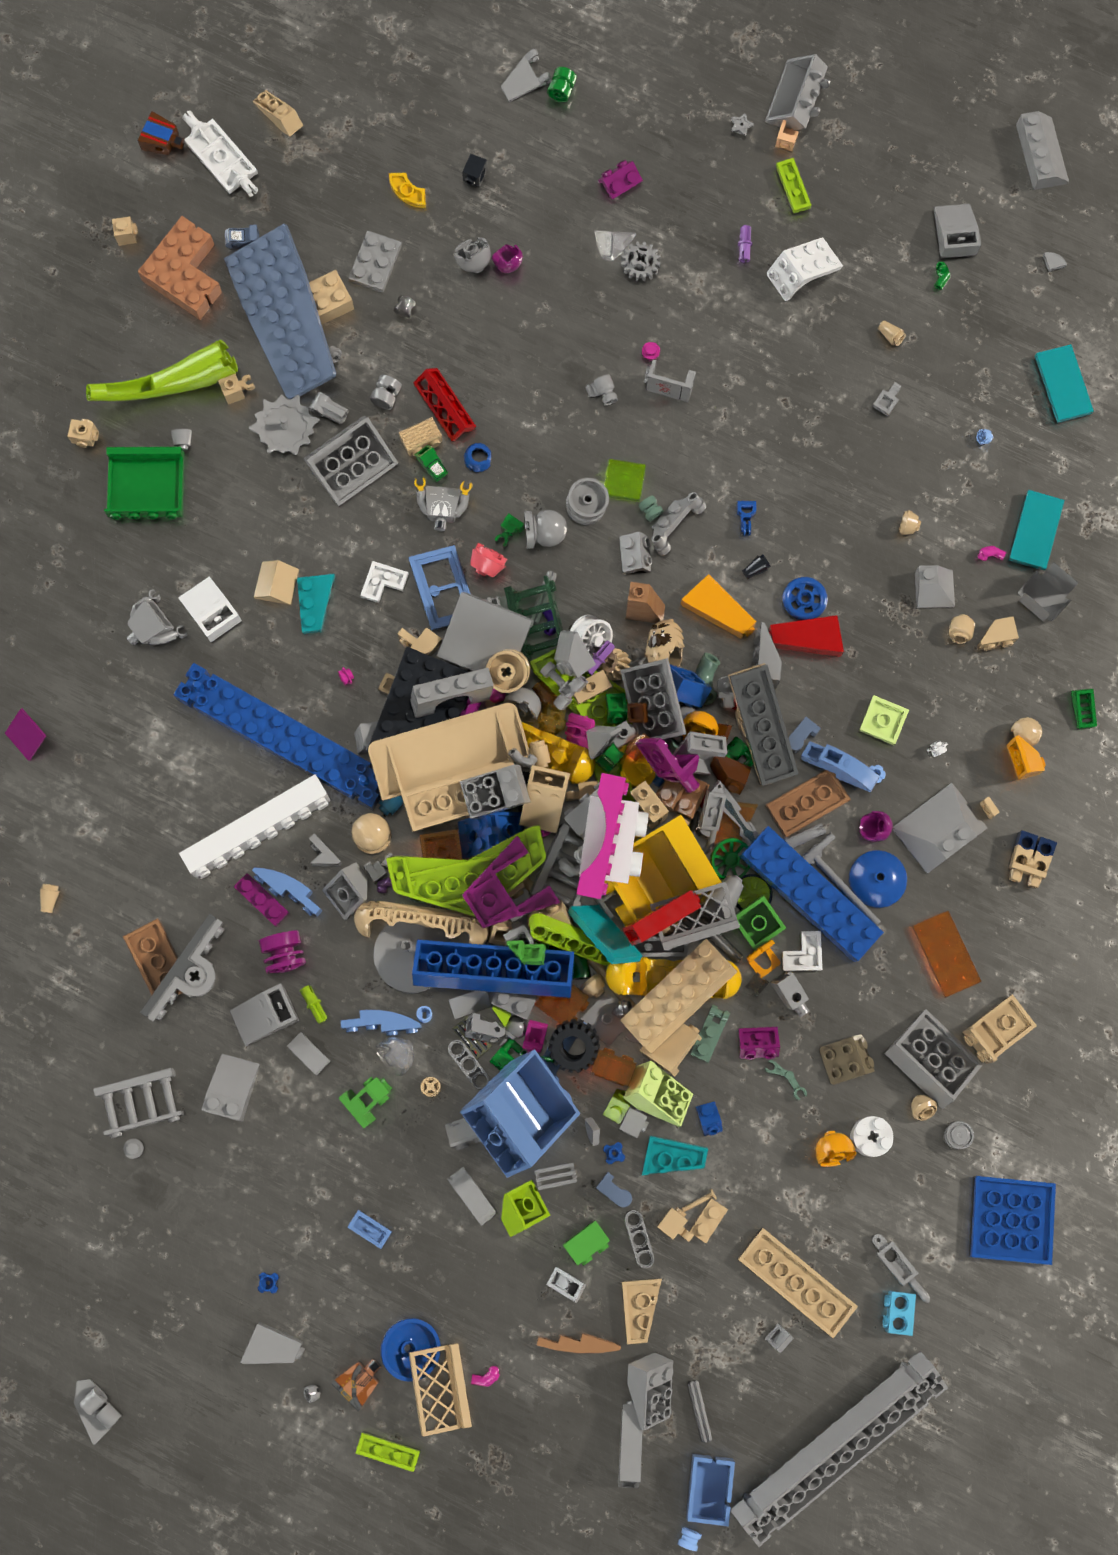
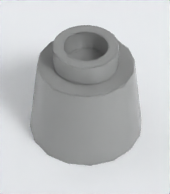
M172 430L174 447H182L183 451L188 450V447L191 446L192 430Z

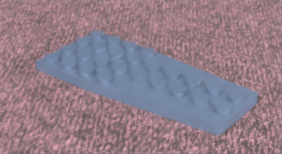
M282 224L225 257L226 266L242 307L286 397L292 399L297 395L302 396L335 378V367L308 277L288 226Z

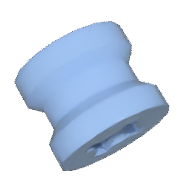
M682 1527V1538L678 1540L677 1544L688 1550L697 1551V1542L701 1539L702 1534Z

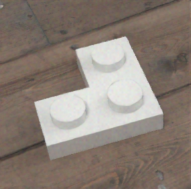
M372 561L360 596L361 598L379 603L385 586L403 592L409 573Z
M801 931V951H782L783 971H822L821 931Z

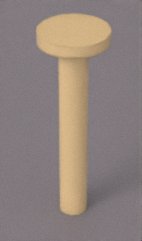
M712 1188L710 1189L711 1193L683 1207V1212L694 1208L712 1197L716 1200L717 1197Z

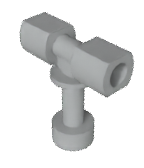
M548 662L541 669L540 673L545 678L550 676L558 684L561 694L553 703L559 710H565L573 701L571 697L575 693L580 692L587 685L588 681L581 675L575 677L572 681L568 680L565 682L555 672L557 667L552 662Z

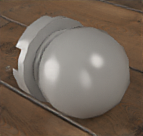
M545 510L539 512L536 516H532V511H524L527 549L535 548L536 543L552 547L559 545L565 539L568 526L560 513L554 510Z

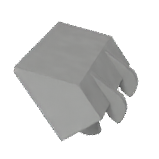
M816 54L787 60L769 109L766 123L781 127L782 121L786 120V128L801 130L806 129L810 116L816 117L819 115L820 108L814 107L817 96H819V90L828 88L830 80L824 79L828 66Z

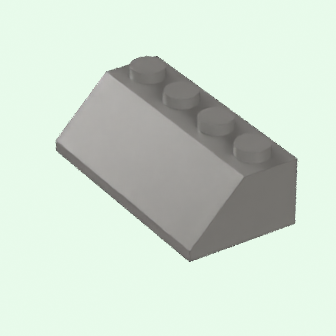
M1040 111L1021 114L1016 126L1033 190L1068 184L1069 179L1052 117Z

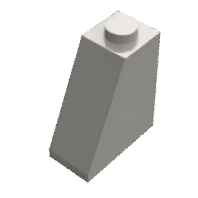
M260 1322L256 1325L240 1363H294L296 1359L300 1360L305 1348L302 1345L304 1342Z

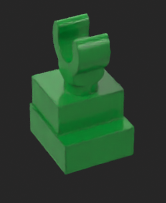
M508 513L500 525L501 530L504 532L496 536L495 542L497 543L499 539H504L503 548L508 545L510 536L513 537L516 532L521 534L525 528L524 523Z

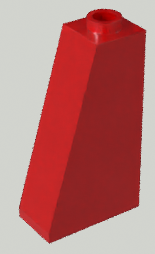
M838 615L772 624L768 629L776 649L840 657L844 653Z
M692 890L687 891L622 928L631 946L642 943L701 908L699 904L700 899Z

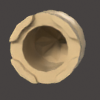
M363 814L356 819L351 830L354 843L365 854L375 855L385 851L390 845L392 838L391 829L387 821L379 814Z

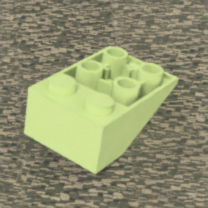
M648 1061L636 1066L624 1099L638 1110L681 1127L693 1093L654 1062Z

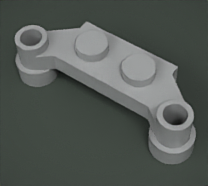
M696 492L690 493L684 499L674 500L652 526L654 535L651 540L659 555H665L670 551L671 546L667 541V537L690 510L695 514H700L706 509L704 500Z

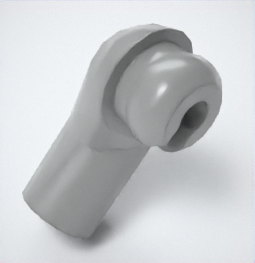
M561 858L558 861L559 869L569 877L579 875L580 865H572L568 862L567 858Z

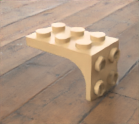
M1012 994L962 1033L965 1035L963 1037L965 1042L970 1047L973 1046L977 1051L976 1056L978 1059L989 1064L995 1062L1000 1054L1037 1027V1025Z

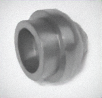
M618 1001L612 1014L622 1019L632 1009L630 1001Z

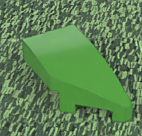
M523 940L507 941L508 947L523 964L544 965L546 951L544 944H525Z

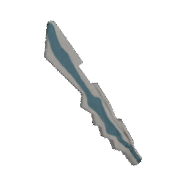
M722 784L724 793L727 794L723 811L740 827L739 836L746 839L749 846L759 834L752 823L746 822L739 813L741 807Z

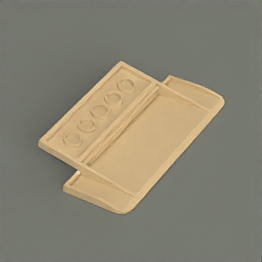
M504 703L372 742L368 748V754L382 801L402 796L412 832L468 816L469 813L460 781L514 765L515 761L508 754L513 748H516L526 758L530 755L517 707L512 703Z

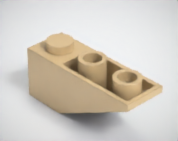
M267 90L260 93L253 100V103L289 137L303 126L295 109Z

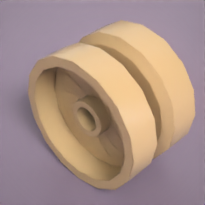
M506 649L494 654L486 665V668H489L494 685L493 688L502 693H511L520 689L527 683L530 677L531 666L528 659L523 653L515 649ZM510 667L511 674L506 672V668Z

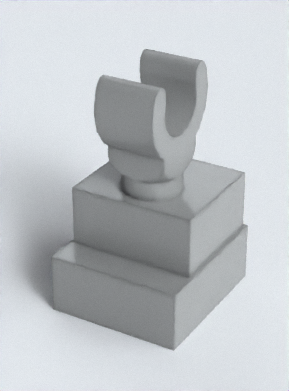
M392 853L387 854L385 860L381 863L378 861L372 865L371 862H368L364 865V870L374 884L387 876L385 871L388 868L386 858L392 857Z

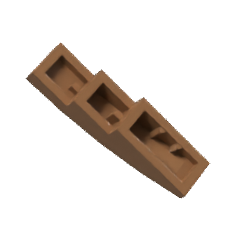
M583 1332L580 1340L560 1334L558 1342L539 1336L536 1343L537 1346L573 1353H604L621 1349L620 1344Z

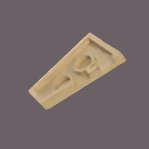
M662 1278L622 1282L627 1344L648 1342Z

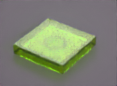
M609 459L605 487L609 497L640 502L646 465Z

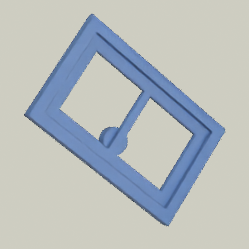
M455 545L408 557L431 631L448 627L452 615L438 618L432 597H437L440 591L453 587L458 588L459 594L461 592L470 594ZM448 558L456 583L441 587L433 585L429 588L422 565Z

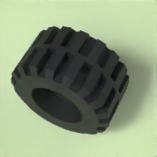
M571 1019L570 1022L568 1020L563 1021V1024H559L549 1040L548 1052H551V1060L554 1059V1064L556 1066L560 1065L561 1070L568 1069V1073H573L574 1070L579 1073L582 1069H588L594 1063L600 1048V1039L596 1035L597 1031L595 1028L592 1030L591 1024L587 1023L586 1025L583 1023L584 1020L581 1019L579 1022L576 1019ZM570 1036L580 1038L585 1044V1052L580 1055L568 1053L563 1046L564 1039Z

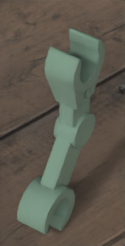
M774 1060L767 1061L774 1065V1069L764 1068L765 1071L785 1077L794 1090L793 1095L795 1099L800 1100L797 1096L798 1090L803 1091L804 1095L807 1096V1091L805 1088L800 1087L792 1071L783 1069Z

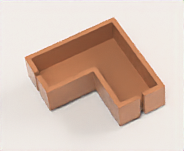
M181 216L138 270L141 280L199 320L210 308L208 301L210 304H213L222 293L217 281L197 269L215 245L212 236L200 227L196 228L194 223Z

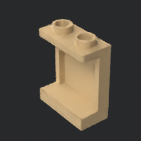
M646 781L630 792L635 802H639L638 811L649 813L647 826L651 831L667 819L668 809Z
M683 1023L652 1054L644 1047L640 1051L645 1057L675 1077L679 1072L677 1068L695 1042L697 1040L700 1042L702 1038L698 1034L700 1031L691 1024L688 1027Z

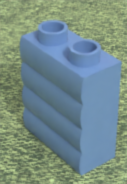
M535 1049L511 1060L460 1111L507 1178L531 1168L580 1115V1112L572 1102L570 1094L561 1087L549 1070L546 1060L540 1057Z

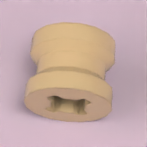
M427 1077L421 1083V1091L428 1097H435L441 1091V1084L436 1078Z

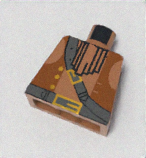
M372 1359L366 1366L358 1361L331 1384L359 1411L379 1383V1380L374 1375L381 1368V1365L375 1359Z

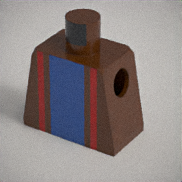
M151 111L137 140L141 150L165 155L170 154L173 146L182 149L185 143L184 138L179 137L177 126Z

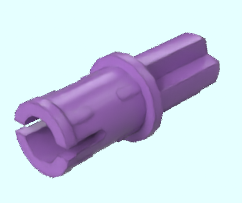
M743 225L740 228L738 246L740 247L739 262L745 263V259L746 262H750L752 242L751 226Z
M607 640L596 653H593L594 656L592 658L596 665L586 671L592 676L602 663H605L604 660L615 648L613 643Z

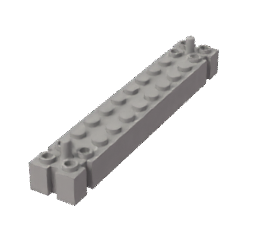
M921 1351L910 1358L908 1361L909 1365L906 1362H902L900 1369H897L888 1379L880 1383L876 1389L869 1395H866L853 1408L849 1409L839 1420L832 1423L827 1430L818 1435L805 1448L801 1449L796 1456L787 1461L774 1474L770 1475L760 1486L753 1489L751 1493H745L743 1495L744 1500L739 1501L731 1509L733 1515L758 1547L772 1537L770 1535L771 1532L775 1529L779 1531L928 1406V1401L933 1396L937 1398L948 1389L934 1365Z

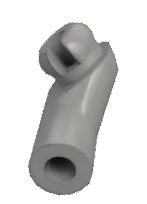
M516 748L511 749L508 753L516 764L531 768L537 762L536 756L530 754L527 758L523 757Z

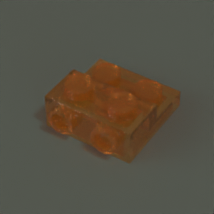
M572 985L571 998L541 996L535 1003V1006L558 1024H563V1021L566 1020L570 1022L571 1019H576L577 1021V1013L580 1010L584 1012L590 1002L587 1001L589 999L588 995L575 985Z

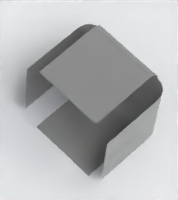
M1053 562L1042 576L1036 571L1018 591V594L1022 597L1019 601L1043 622L1045 619L1053 621L1071 602L1066 596L1078 582Z

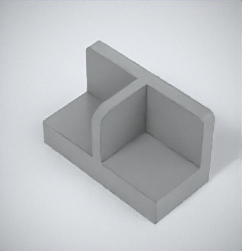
M615 891L606 896L602 895L601 899L593 898L612 921L619 916L615 908L622 905V903L616 896Z

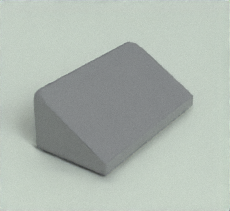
M472 991L449 999L455 1019L492 1007L487 991Z

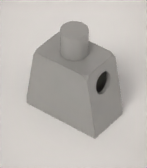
M785 971L770 981V984L788 1009H795L799 1017L809 1012L805 1004L809 998L794 973Z

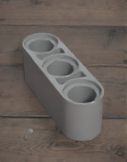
M452 1041L448 1046L449 1054L473 1086L478 1090H482L490 1081L488 1074L462 1041ZM455 1044H460L463 1047L459 1055L452 1053V1047ZM466 1060L474 1061L475 1066L472 1070L464 1069V1062ZM480 1075L485 1076L487 1079L484 1086L476 1084L475 1080Z
M464 1167L447 1179L481 1226L498 1214Z
M630 1210L625 1214L624 1222L634 1257L640 1267L649 1268L654 1263V1255L643 1217L638 1211ZM632 1213L637 1214L639 1217L636 1225H630L628 1222V1216ZM637 1233H642L645 1237L641 1245L634 1243L633 1238ZM648 1253L650 1255V1262L648 1264L640 1263L639 1257L641 1254Z

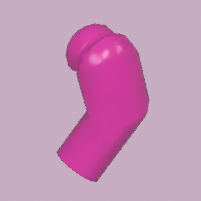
M987 546L979 550L978 558L986 561L988 557L994 556L1003 560L1007 552L995 546Z
M496 1366L489 1367V1372L484 1376L472 1374L471 1385L489 1387L498 1380L500 1376L499 1368Z

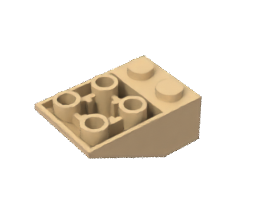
M532 765L527 784V791L531 802L523 805L519 825L525 827L540 825L541 830L553 833L558 832L570 773Z

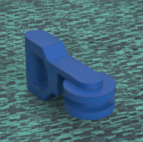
M737 501V514L741 519V532L743 536L746 535V532L750 536V520L756 514V501ZM741 508H752V512L744 513Z

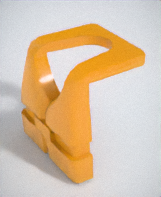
M773 940L767 941L747 956L748 963L760 978H763L781 964L770 948L775 944ZM764 952H766L771 961V966L768 969L761 968L754 961Z

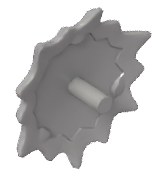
M280 395L275 402L263 399V410L255 413L257 422L249 426V429L260 436V442L268 445L267 453L273 451L285 453L289 451L297 455L301 445L311 443L308 436L314 433L313 426L320 419L310 414L308 406L300 405L299 395L292 399H286L283 395Z

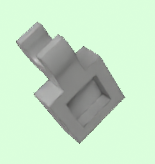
M895 382L889 392L883 389L872 407L889 416L899 401L895 396L899 392L901 385Z

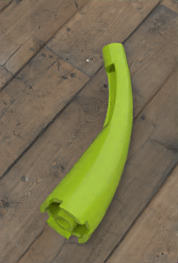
M218 340L154 374L123 382L87 384L86 398L88 401H131L197 390L216 384L220 379L237 374L238 366L234 356L231 357L227 352V349H229L227 344L223 340Z

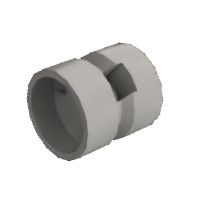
M380 375L376 383L377 388L373 390L370 401L380 408L391 410L396 400L394 396H397L401 389V383L388 375Z

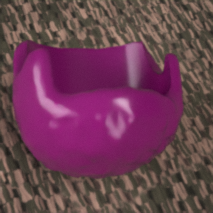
M505 244L492 255L491 259L501 272L511 273L522 264L523 254L517 245L512 247Z
M872 811L864 815L860 820L859 829L861 836L869 841H883L890 836L893 823L886 813Z

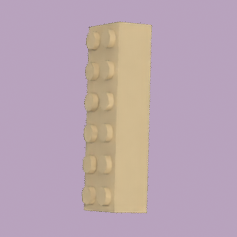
M705 939L620 1021L642 1046L652 1054L737 973V970Z

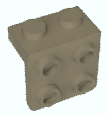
M862 1034L820 1048V1054L831 1084L835 1085L875 1072L874 1061L869 1056L867 1041L863 1038Z

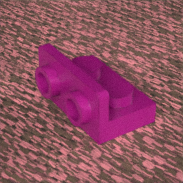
M778 1027L738 1029L740 1059H773L779 1057Z

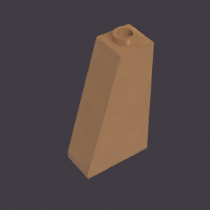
M630 582L625 619L650 623L662 621L664 619L665 604L651 585Z

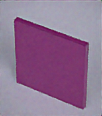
M23 708L19 710L5 731L6 736L28 761L31 760L46 738L44 732Z

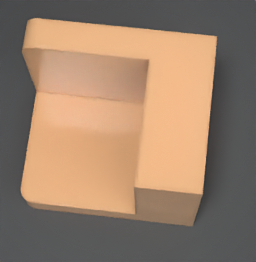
M783 120L775 147L792 152L798 131L786 128V120Z

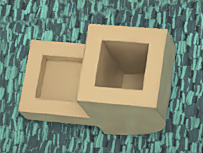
M427 627L418 639L403 628L398 633L399 642L404 647H410L429 656H432L442 644V638Z

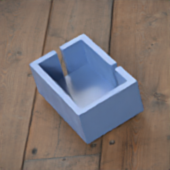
M692 1453L686 1511L688 1522L729 1527L731 1509L729 1503H731L735 1468L733 1458L715 1456L714 1460H712V1457L709 1455Z

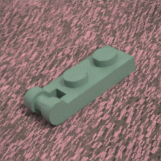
M713 1004L699 1033L702 1039L700 1042L698 1040L695 1042L690 1054L709 1063L731 1013L726 1010L717 1009L718 1006ZM714 1016L721 1019L719 1024L712 1021Z

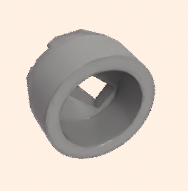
M309 1385L304 1387V1396L308 1403L319 1399L321 1392H317L318 1386Z

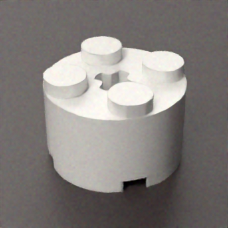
M870 1116L862 1118L854 1124L850 1139L858 1153L867 1157H877L885 1154L892 1147L893 1131L883 1118ZM870 1131L876 1136L874 1142L873 1140H868Z

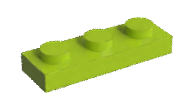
M794 158L777 162L776 168L793 214L811 209V203Z
M362 1432L355 1454L414 1472L420 1450Z

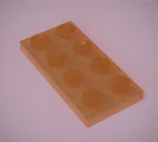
M949 911L912 926L945 998L982 982Z

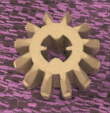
M614 648L599 669L604 670L609 680H622L620 670L630 668L628 664L631 660L626 652Z

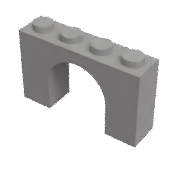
M489 668L413 686L410 701L415 718L434 714L435 707L438 704L459 696H469L471 704L490 700L494 685Z

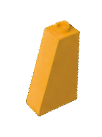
M709 574L681 600V605L684 608L740 639L745 635L749 637L755 631L756 621Z

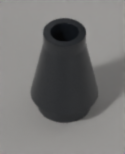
M763 554L761 556L757 555L742 572L748 580L768 571L771 565Z

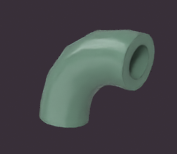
M707 652L702 656L695 672L712 687L704 705L713 703L717 697L713 687V677L720 665L719 659Z

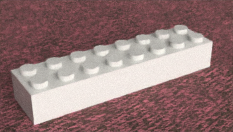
M315 774L179 854L189 872L198 879L200 877V879H203L210 875V871L216 867L220 869L228 864L227 861L230 859H237L245 854L244 851L247 849L257 848L262 844L261 841L266 838L269 840L276 837L278 831L293 827L295 825L294 822L297 820L307 819L312 815L311 812L316 809H324L331 800Z

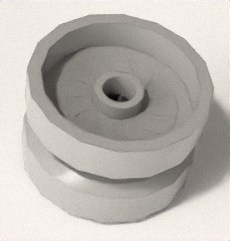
M593 478L579 479L568 492L565 506L567 514L578 524H595L603 517L608 506L609 494L607 488L603 483Z

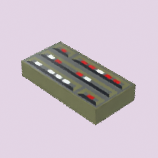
M466 1016L452 1029L475 1058L478 1059L492 1046L489 1042L465 1037L468 1018Z

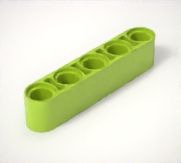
M536 913L530 916V933L534 939L565 951L574 952L578 956L599 964L609 965L610 962L606 960V957L595 947V944L584 934L582 929L544 914Z

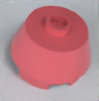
M478 543L475 549L473 548L470 565L476 568L475 572L484 577L486 575L495 577L506 567L505 563L508 559L497 551L485 548L483 544Z

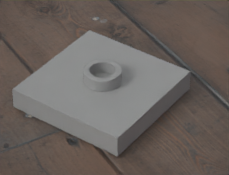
M605 991L581 1020H584L586 1024H591V1029L595 1028L597 1031L596 1035L609 1047L626 1027L620 1021V1018L612 1014L618 1002Z

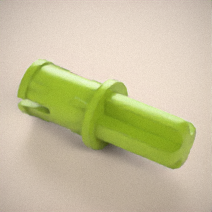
M311 985L305 986L300 990V993L306 1001L307 1009L311 1010L317 1023L320 1024L327 1020V1016L320 1005L321 1000L317 998Z

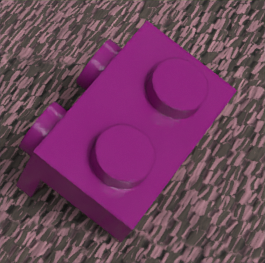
M623 160L616 165L617 168L613 171L609 169L601 174L602 177L598 181L603 183L610 199L616 198L643 181L633 161Z

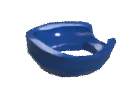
M482 443L470 445L464 453L466 467L475 472L487 470L490 467L491 450ZM475 449H482L487 452L488 458L487 460L477 462L472 458L471 454Z

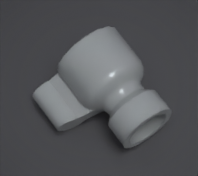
M603 375L595 379L592 384L586 386L589 397L603 395L602 400L605 406L618 401L616 393L613 392L614 384L610 375Z

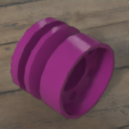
M298 930L273 934L259 940L261 953L271 954L270 957L263 960L264 964L273 963V965L265 968L267 974L290 972L306 964L305 958H297L304 954L303 950H294L295 947L301 944Z

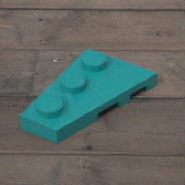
M335 574L297 578L303 634L322 632Z
M650 1135L642 1175L705 1168L708 1147Z

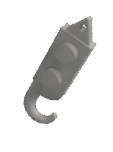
M720 780L710 790L706 791L698 825L699 831L708 837L706 846L701 848L704 854L712 850L727 797Z

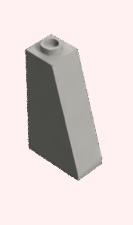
M628 1401L627 1404L622 1406L618 1487L639 1488L641 1482L642 1429L633 1401Z

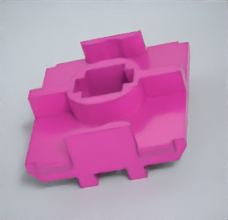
M570 713L568 722H566L568 726L567 731H565V735H567L566 740L588 749L586 731L595 727V720L588 718V716Z

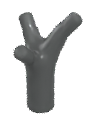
M699 811L695 813L689 826L694 837L695 833L698 836L702 835L698 827Z

